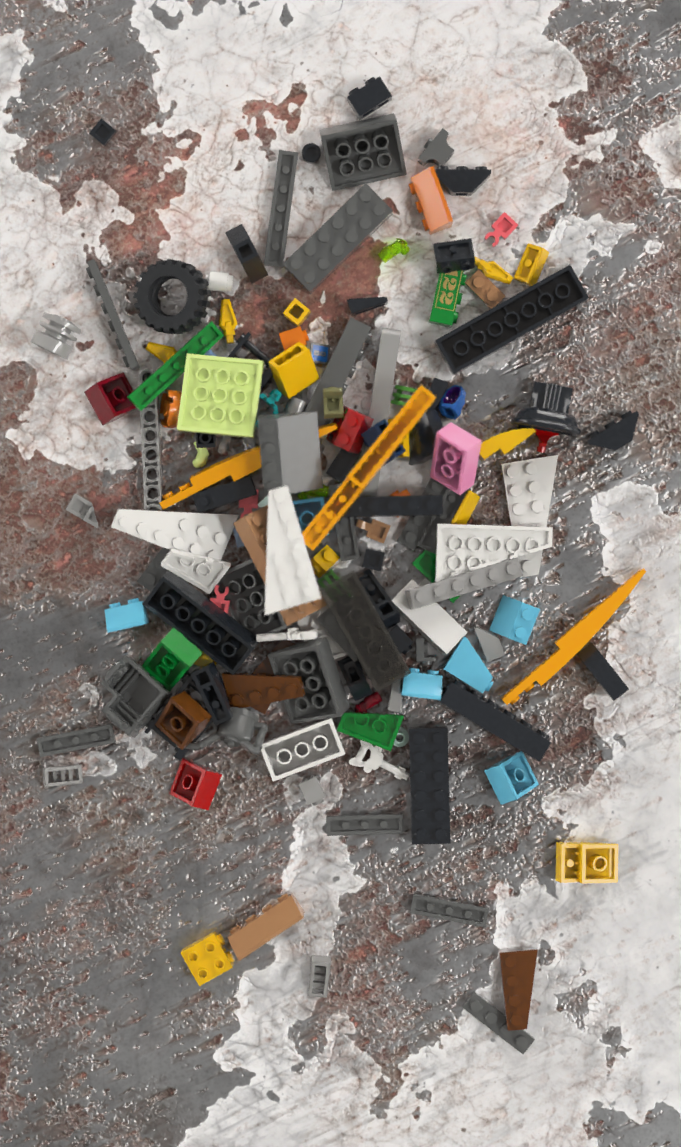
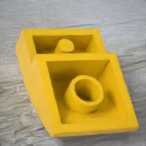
M524 428L493 436L481 443L479 458L481 461H484L496 451L503 456L536 431L534 428Z
M556 842L555 881L560 883L579 882L582 884L618 883V844Z

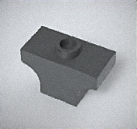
M442 128L434 139L430 138L424 145L425 150L418 157V162L422 166L428 163L444 166L454 154V149L447 143L449 133Z

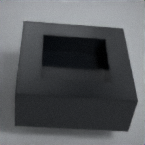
M101 118L89 134L105 147L117 131Z
M366 549L362 567L381 571L385 553Z

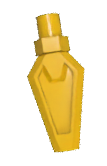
M475 257V265L478 269L482 270L486 277L510 285L513 277L496 262L485 261Z
M230 299L221 300L219 326L224 331L227 344H233L234 329L238 323Z
M148 342L146 346L147 351L164 363L177 352L174 347Z

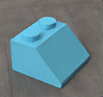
M502 595L489 631L526 645L540 609Z
M139 598L127 600L128 604L121 606L120 602L110 604V609H105L107 632L149 623L146 607L143 605L144 601L139 602Z
M408 667V671L404 670L401 694L403 696L441 700L443 676L439 675V671L427 670V673H422L419 668Z
M522 751L484 770L501 805L519 799L539 785Z

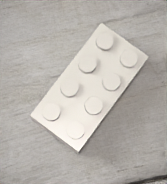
M332 718L318 721L263 742L261 749L273 782L345 755L344 747Z

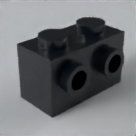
M380 76L376 79L375 77L370 78L365 82V86L360 89L358 87L354 88L348 93L349 96L347 97V102L359 121L392 100V95Z

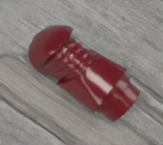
M376 691L366 696L359 704L356 703L355 712L368 713L367 710L382 702L383 700L379 692Z

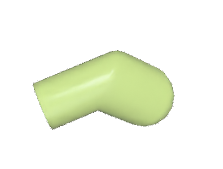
M196 448L198 453L192 461L195 468L206 465L209 457L207 448Z

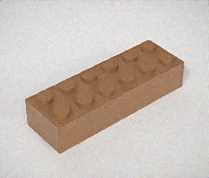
M268 505L233 523L265 585ZM321 595V599L279 612L286 625L289 626L327 606Z

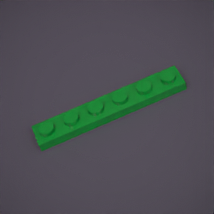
M212 321L209 322L127 398L139 412L142 411L184 373L187 354L204 355L224 336L223 333Z

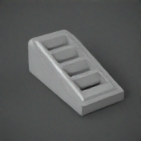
M394 671L387 709L388 711L403 713L400 675Z
M81 764L42 768L44 787L83 784ZM72 769H76V780H73ZM64 770H68L69 781H65ZM51 771L53 782H49V772ZM56 771H60L61 782H57Z
M312 955L308 996L327 998L331 957ZM314 971H322L325 972V974L314 973ZM314 979H322V980H324V982H323V981H313V980H314ZM313 986L324 987V990L313 989Z

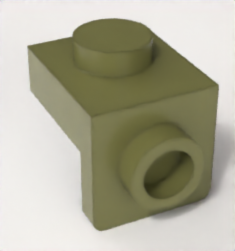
M329 387L323 389L324 419L344 418L342 388Z

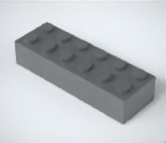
M365 183L283 263L284 268L309 294L313 293L393 215V210Z

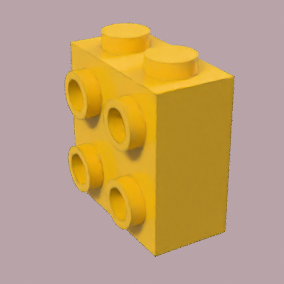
M300 342L268 361L278 390L288 399L320 379L310 350Z
M216 931L181 950V955L199 986L228 971L234 965L233 961L235 959L232 953L226 951L223 946L225 941L221 934L217 935Z

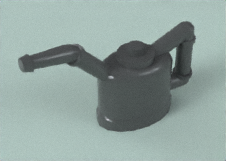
M230 707L232 719L219 724L216 733L201 741H197V743L191 742L185 749L203 750L204 747L220 739L229 748L241 745L254 755H258L262 749L265 735L268 732V726L265 723L258 722L259 716L246 709ZM257 729L259 730L255 744H252L250 742L254 730Z

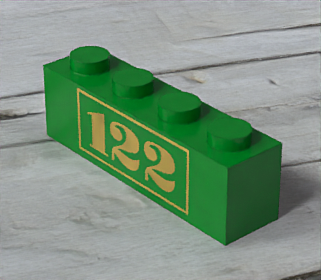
M463 270L446 274L439 273L429 323L450 328L452 323H457L459 312H455L456 305L461 304L463 295L459 293L460 286L465 285L467 276L463 274Z

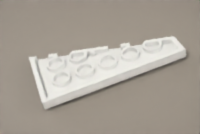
M118 509L111 527L169 550L173 548L221 560L234 529L233 523L237 521L239 515Z

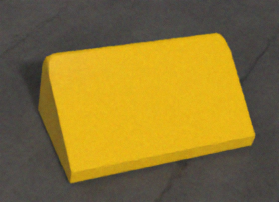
M528 243L513 279L529 286L536 284L549 252L542 247Z
M468 490L451 524L466 525L480 496Z

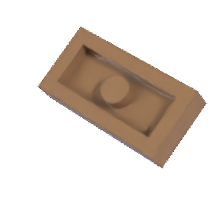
M479 269L465 282L490 309L497 306L506 297Z

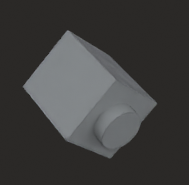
M317 775L299 782L298 785L308 805L313 804V806L324 802L323 798L326 797V794Z

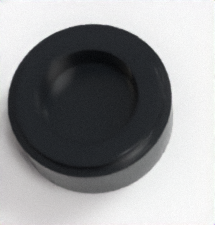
M309 143L303 147L302 157L307 163H316L321 157V150L318 145Z

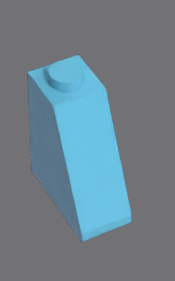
M463 637L443 669L482 694L484 691L488 692L494 683L491 681L493 677L469 640Z

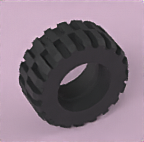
M167 259V261L160 260L156 262V265H149L147 267L148 271L140 274L141 281H136L135 284L138 290L134 292L133 298L137 299V303L134 305L135 309L140 311L138 314L140 319L145 320V324L148 327L154 328L155 331L167 334H183V332L193 330L194 326H199L202 323L201 318H205L208 314L205 311L206 307H210L211 304L208 301V296H211V290H207L206 286L209 284L207 279H203L202 272L196 270L195 266L173 259ZM169 279L180 280L187 291V302L182 311L176 315L165 314L158 303L159 290Z

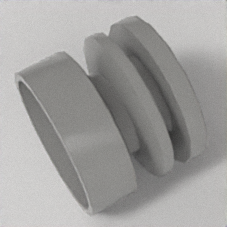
M44 312L42 317L50 322L47 324L40 321L39 324L46 331L45 333L35 331L31 343L68 360L73 348L66 341L67 339L77 341V338L70 335L72 331L80 334L81 329L77 328L73 322L59 315Z

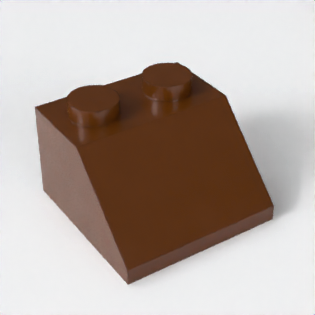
M183 691L169 700L155 725L183 750L204 730L212 716L190 695Z

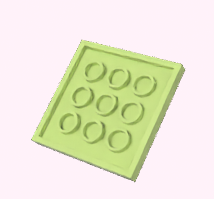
M187 354L177 430L254 438L264 365L263 360Z

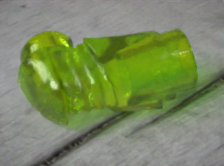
M396 238L397 241L383 247L377 255L384 263L399 254V252L402 255H406L410 251V247L407 246L408 242L401 238Z
M323 484V488L298 492L297 496L301 500L307 499L308 495L327 497L329 486Z

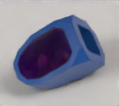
M451 386L445 391L440 400V412L448 419L456 420L461 414L466 397L465 389L462 386Z

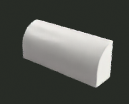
M412 579L392 599V602L399 610L400 615L438 652L445 656L467 634V631L437 602L417 609H410L405 591L419 587Z

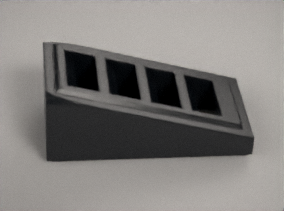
M387 297L347 299V304L353 316L387 305L388 303Z

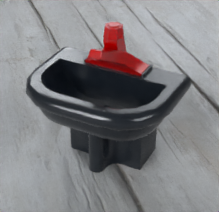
M535 381L529 407L522 408L516 417L511 420V425L535 429L536 432L534 434L539 439L537 452L545 453L547 442L553 436L577 437L581 434L577 419L573 415L568 414L573 388Z

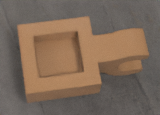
M358 519L355 525L367 531L366 537L383 544L391 527L375 519H372L371 524Z

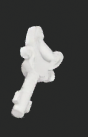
M299 627L287 628V632L256 634L257 642L317 639V628L299 630Z
M360 740L361 747L356 757L348 761L353 766L364 767L366 773L381 767L395 774L394 777L400 780H407L410 775L403 767L399 766L397 768L384 761L383 753H381L382 748ZM369 749L371 751L370 758L366 761H362L367 750Z

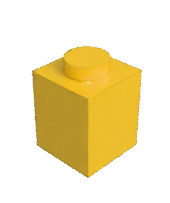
M295 298L283 312V315L299 327L311 312Z

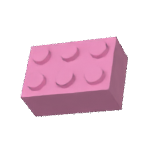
M449 423L436 433L430 477L458 495L464 493L474 485L482 440L455 424Z

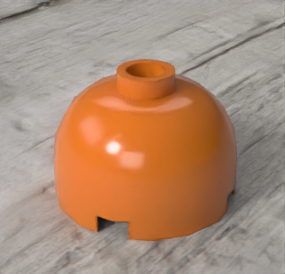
M165 389L166 393L162 394L160 403V414L163 413L164 419H160L161 425L164 428H177L182 392Z

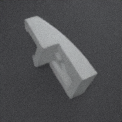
M74 493L65 510L97 528L98 522L92 502Z
M473 626L487 662L505 656L500 640L494 632L483 630L479 626Z

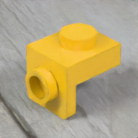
M328 545L310 560L314 575L319 578L340 559Z

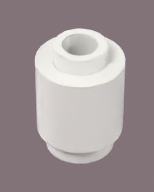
M210 271V275L206 274L209 290L220 292L232 291L233 275Z

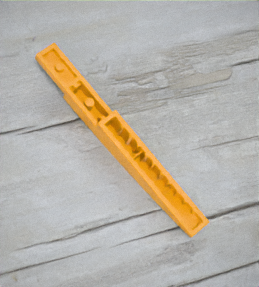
M422 385L303 531L304 542L310 549L314 551L334 525L343 517L437 398Z
M336 422L319 426V438L336 430ZM260 445L226 458L191 475L189 479L192 484L187 482L178 487L180 490L174 493L169 491L162 495L163 499L159 503L162 509H165L231 475L235 482L262 468Z
M641 568L556 640L554 644L559 649L502 696L503 702L506 705L509 703L513 705L520 699L519 694L523 691L527 693L535 686V681L542 686L556 674L608 621L643 577L646 570Z

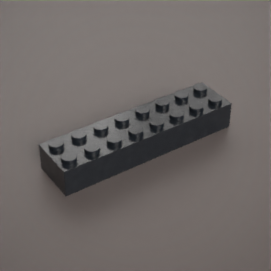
M568 265L438 338L434 343L451 374L454 376L581 305L589 297L571 265Z

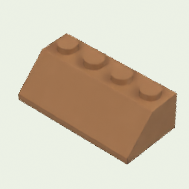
M293 893L281 895L277 898V903L266 905L261 909L262 913L257 916L255 914L251 915L245 920L246 923L241 927L237 925L229 931L228 940L239 961L304 918L305 911Z

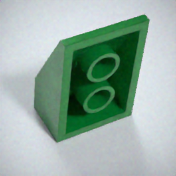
M173 628L160 641L142 667L158 680L165 689L171 691L202 655V652L196 645L186 639L181 632Z

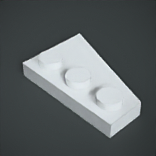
M171 548L161 562V566L210 594L228 571L231 563Z

